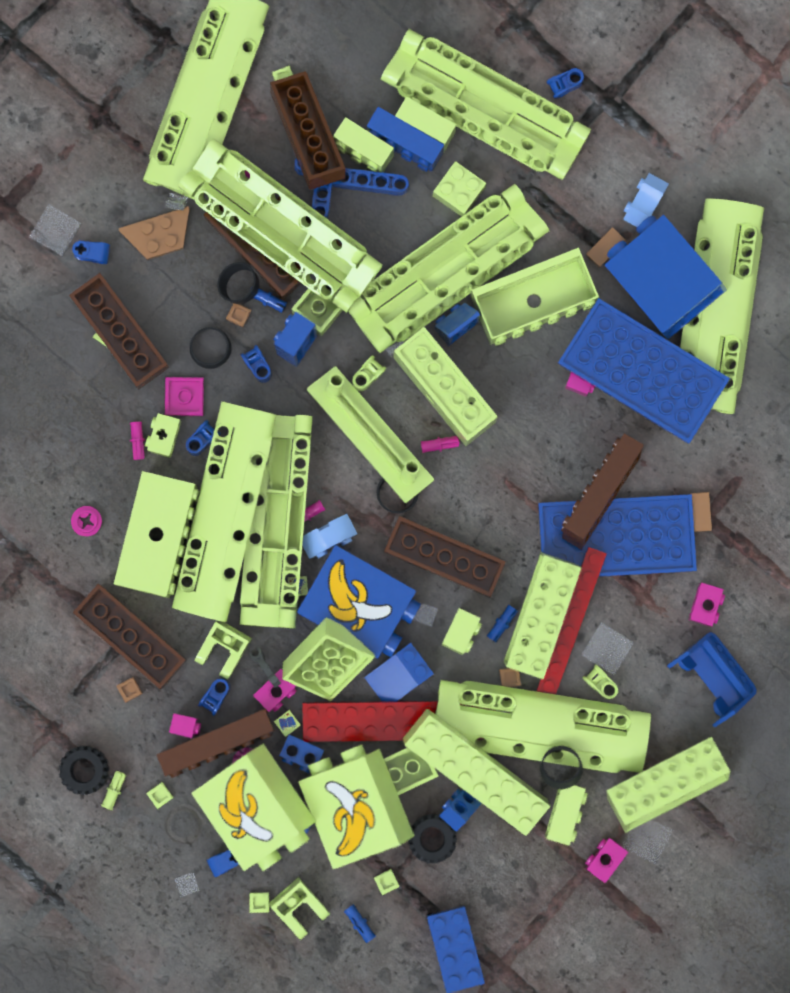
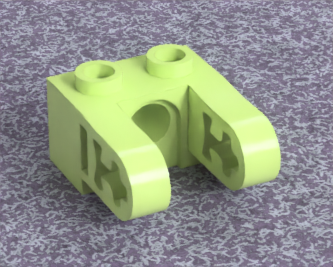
M217 620L194 661L204 665L214 646L219 643L229 649L231 653L219 674L228 680L252 638L229 624Z
M299 877L269 902L275 913L300 940L308 932L292 914L299 905L307 903L322 920L330 915L326 907Z

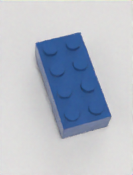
M377 107L367 124L368 132L392 146L394 152L396 151L401 154V158L407 162L413 161L417 163V167L425 172L428 170L432 172L443 155L444 144L380 107Z
M295 312L294 315L290 314L286 319L284 330H279L274 337V345L278 356L297 367L316 339L317 330L313 322Z
M465 906L427 915L446 992L451 993L485 984Z

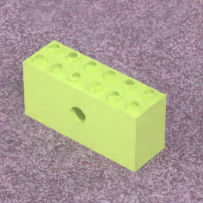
M579 248L475 288L471 291L470 296L475 309L480 313L479 319L490 345L495 344V346L505 343L507 338H519L527 330L531 332L536 331L547 322L548 325L554 324L562 316H566V318L574 316L582 308L584 311L593 308L599 298ZM535 294L540 297L541 304L538 307L532 308L527 304V298L530 295Z
M425 327L394 350L395 361L465 446L469 445L496 423L498 416Z
M142 471L114 580L115 585L169 599L171 595L175 594L176 584L174 580L175 576L179 577L181 565L179 560L185 554L186 547L183 544L184 540L189 537L191 528L188 527L189 520H193L195 512L193 504L197 502L199 495L198 487L195 484ZM155 527L161 528L163 531V538L157 542L152 541L149 537L151 529Z
M540 552L504 658L506 667L544 679L581 571L579 565Z
M710 737L607 790V799L624 832L627 833L728 781L730 770L714 740Z

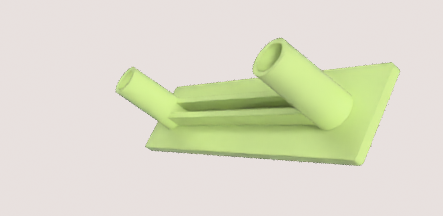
M333 367L307 388L310 395L404 503L409 502L434 481L429 472L337 367Z

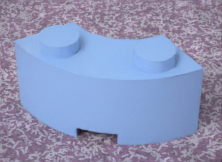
M650 173L646 179L641 178L637 186L640 190L634 201H629L624 209L626 215L623 220L638 227L646 218L653 214L669 183Z
M345 514L328 522L327 525L319 529L316 528L304 535L302 546L309 559L315 556L319 559L327 555V550L335 545L341 544L344 546L352 542L351 538L357 535V532L348 514Z

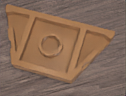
M185 207L121 227L119 231L147 260L184 249L190 209Z

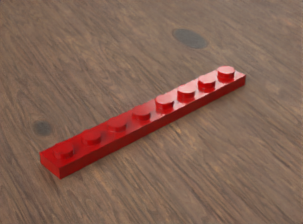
M590 547L587 548L544 679L540 678L536 692L556 695L607 553Z

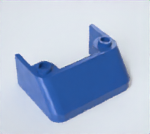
M712 632L704 635L667 665L670 669L678 663L686 671L694 668L717 698L713 706L715 713L720 718L712 724L714 728L736 714L757 692L754 683L717 635Z

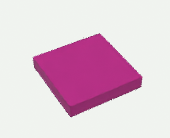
M165 377V415L204 416V377Z

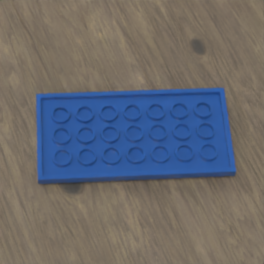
M599 298L558 362L565 369L687 444H690L730 380L729 377Z
M692 494L614 499L582 550L562 539L563 532L561 531L565 518L568 515L571 517L572 508L576 501L538 503L541 552L575 563L580 567L588 547L607 553L598 577L697 571Z

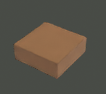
M233 303L226 320L244 328L252 310Z
M511 668L499 670L501 686H521L519 671Z
M134 677L117 685L125 703L143 694Z

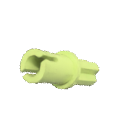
M120 771L115 772L110 786L106 788L108 791L101 804L102 807L113 810L118 795H121L120 790L126 774Z

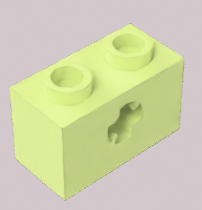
M159 413L157 418L153 417L151 428H153L152 435H148L145 444L148 447V452L171 458L181 420ZM165 431L167 437H163V440H160L159 432Z

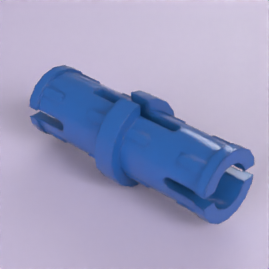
M260 288L254 299L262 302V305H268L280 313L284 311V308L278 306V304L284 307L287 305V302L273 296V293H267Z
M508 604L503 614L495 620L496 623L487 634V637L497 643L502 633L510 627L509 624L518 611Z
M354 904L344 911L354 925V930L357 929L365 943L376 937L366 923V918L363 919Z

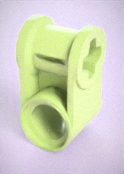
M372 355L355 373L352 385L357 391H365L387 368L385 366L382 367ZM362 377L366 380V384L359 386L356 383V379Z
M596 664L587 676L582 677L591 688L596 690L605 699H613L618 694L617 685ZM606 685H611L614 688L612 696H607L604 693Z

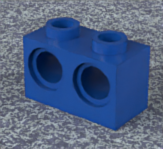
M289 734L279 756L283 757L282 761L289 765H293V762L301 765L299 769L310 774L308 768L310 764L305 762V755L308 753L314 754L315 762L320 761L325 750ZM290 745L297 747L298 753L296 756L288 755L287 748Z
M459 788L451 795L453 800L449 799L442 806L444 810L439 815L456 832L482 804L464 789L460 790Z

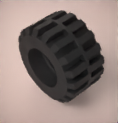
M91 746L75 747L68 751L61 759V765H59L58 769L60 770L59 778L62 779L61 783L63 786L65 785L66 789L74 792V794H92L105 785L109 777V762L97 748ZM88 759L94 764L95 775L90 781L81 782L74 776L73 768L78 760Z
M424 815L412 824L411 829L414 837L409 839L408 843L413 855L420 861L428 864H437L445 861L452 855L456 848V831L439 815ZM435 827L441 830L444 835V842L439 849L428 850L422 845L421 835L425 829Z

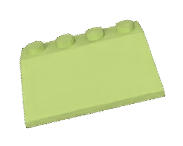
M325 618L283 662L282 679L326 700L332 701L375 658V655L343 625Z

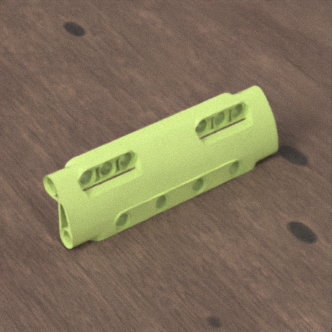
M209 0L206 9L200 16L149 155L150 161L143 178L144 182L154 186L166 187L194 199V197L180 189L178 184L188 172L192 171L205 148L213 139L223 144L264 32L263 23L269 10V5L259 0ZM210 12L215 15L214 21L210 18ZM204 29L208 32V38L203 35ZM244 43L248 46L247 52L243 49ZM197 47H200L202 50L201 56L197 53ZM231 78H233L235 81L234 87H232L230 84ZM218 113L222 115L221 122L217 119ZM172 116L176 119L175 126L171 124ZM165 134L170 138L168 144L164 140ZM159 152L163 154L162 161L158 159Z
M408 29L400 48L381 76L382 81L397 88L399 94L404 98L408 97L411 99V97L418 99L421 105L426 108L428 106L434 108L440 116L452 118L455 121L456 127L539 172L547 171L561 180L566 176L591 131L585 125L577 121L573 122L572 114L436 38L429 37L424 40V36L411 29ZM418 58L421 59V60H423V61H425L426 63H428V64L434 66L435 68H437V69L443 71L444 73H446V74L452 76L453 78H455V79L461 81L463 84H461L460 82H458V81L452 79L451 77H449V76L443 74L442 72H440V71L434 69L433 67H431V66L425 64L424 62L418 60ZM517 113H519L520 115H522V116L528 118L529 120H531V121L537 123L538 125H540V126L546 128L547 130H549V131H551V132L557 134L558 136H560V137H562V138H559V137H557L556 135H554V134H552V133L546 131L545 129H543V128L537 126L536 124H534V123L528 121L527 119H525V118L519 116Z
M215 139L207 145L192 171L188 172L178 184L180 189L194 197L198 206L323 299H329L346 313L361 297L383 266L366 253L367 250L363 245L240 153L227 149ZM245 170L250 173V178L245 176ZM204 193L208 195L209 201L204 198ZM275 193L280 195L281 201L276 199ZM219 204L223 206L224 212L220 211ZM234 216L238 217L239 224L235 222ZM306 216L311 219V224L306 221ZM336 239L342 242V247L337 245ZM295 262L300 264L301 270L296 268ZM310 273L316 276V281L311 279ZM326 285L331 287L332 292L326 290Z
M516 184L502 192L501 196L492 195L370 283L348 312L379 353L396 341L403 342L468 296L473 289L480 287L529 252L534 242L549 232L545 222L526 202L523 193ZM502 218H504V219H503L502 221H500L498 224H496V225L493 226L491 229H489L488 231H486V230H487L488 228H490L492 225H494V224L497 223L499 220H501ZM477 236H479V237H478L477 239H475L473 242H471L470 244H467V243H469L470 241H472L474 238H476ZM417 281L416 283H414L413 285H411L409 288H407L406 290H404V289H405L406 287H408L410 284H412L413 282ZM395 295H397V296H396L395 298H393L391 301H389V302L386 303L384 306H382L381 308H379V307H380L381 305H383L385 302H387V301L390 300L392 297H394Z
M708 198L705 199L703 217L698 223L694 250L719 278L727 291L683 327L680 348L719 371L725 337L720 372L729 377V381L733 380V385L727 388L726 384L711 410L735 414L737 393L740 391L763 239L761 225L764 207L732 200ZM740 225H741V233H740V239H739V246H738V253H737L735 274L733 275L734 265H735V258H736V252H737V245H738V238H739V231H740ZM755 231L754 236L749 239V234ZM710 243L708 250L704 251L705 245ZM752 250V254L746 257V253ZM749 268V273L743 276V272ZM699 318V322L693 325V321ZM735 343H738V348L735 351H733V345ZM736 362L735 367L730 370V364Z
M221 401L172 608L205 618L227 622L268 459L276 414ZM225 426L228 428L229 432L226 437L218 435L219 427ZM216 445H221L224 448V453L220 456H216L213 453V448ZM256 454L262 457L260 465L252 464L251 459ZM211 464H217L220 468L219 472L215 475L210 474L208 470ZM246 492L253 494V500L250 503H245L242 500V496ZM236 530L244 532L242 540H235L233 538ZM193 539H199L202 542L199 549L191 547L190 543ZM188 558H195L197 565L190 568L186 565V561ZM227 568L235 570V575L232 578L225 577L224 571ZM189 576L192 578L193 582L190 586L182 584L181 581L184 577Z
M276 415L267 465L259 496L263 497L264 503L260 506L256 505L244 554L240 625L296 628L312 416L295 415L293 417ZM299 440H304L307 443V447L303 450L298 449L296 443ZM259 454L252 457V464L257 465L256 461L262 457ZM302 459L306 465L304 468L298 469L294 464L295 461ZM296 478H300L304 481V485L301 488H296L293 485V481ZM249 492L250 503L253 500V494ZM258 534L261 537V541L258 544L251 543V535ZM289 555H295L298 558V562L295 565L288 564L287 557ZM255 572L258 576L257 580L249 582L246 578L248 573ZM288 574L295 575L296 582L294 584L286 583L285 577ZM287 593H291L295 597L294 602L291 604H287L284 601V595Z
M440 680L435 714L486 753L542 761L543 756L549 749L556 746H566L578 754L583 768L618 773L621 770L642 773L651 721V713L631 711L623 705L473 681H465L459 684L458 682ZM470 691L472 694L467 695L464 692ZM489 694L491 697L486 698L484 695ZM505 697L510 698V700H508V701H505V700H502V699L505 698ZM460 704L470 705V706H476V707H482V708L495 709V710H501V711H508V712H512V713H505V712H499V711H493V710H487V709H480V708H474V707H468V706H461ZM580 710H586V712H584V713H580V712H578V711H580ZM605 713V715L599 716L598 714ZM624 716V718L618 719L617 717ZM575 722H577V723H583V724H589V725L602 726V727H608V728H614V729H621V730H626V732H625V731H619V730H612V729L600 728V727H594V726H587V725L575 724ZM482 737L484 738V740L479 741L477 740V738ZM568 751L552 752L544 759V762L579 767L577 757ZM592 756H599L596 759L591 758Z

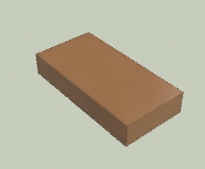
M612 227L586 253V256L600 268L609 259L607 257L608 251L620 241L626 242V240Z
M709 492L691 493L694 532L712 531Z

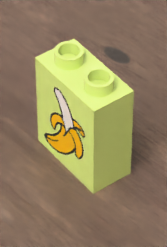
M264 744L240 758L191 793L243 871L255 863L260 866L262 871L272 866L282 858L277 849L285 844L291 853L310 840L304 830L316 822Z
M363 745L353 747L341 753L344 762L336 766L332 765L330 757L308 765L311 775L298 781L310 813L316 820V828L333 869L399 846L414 837L380 749L366 754Z

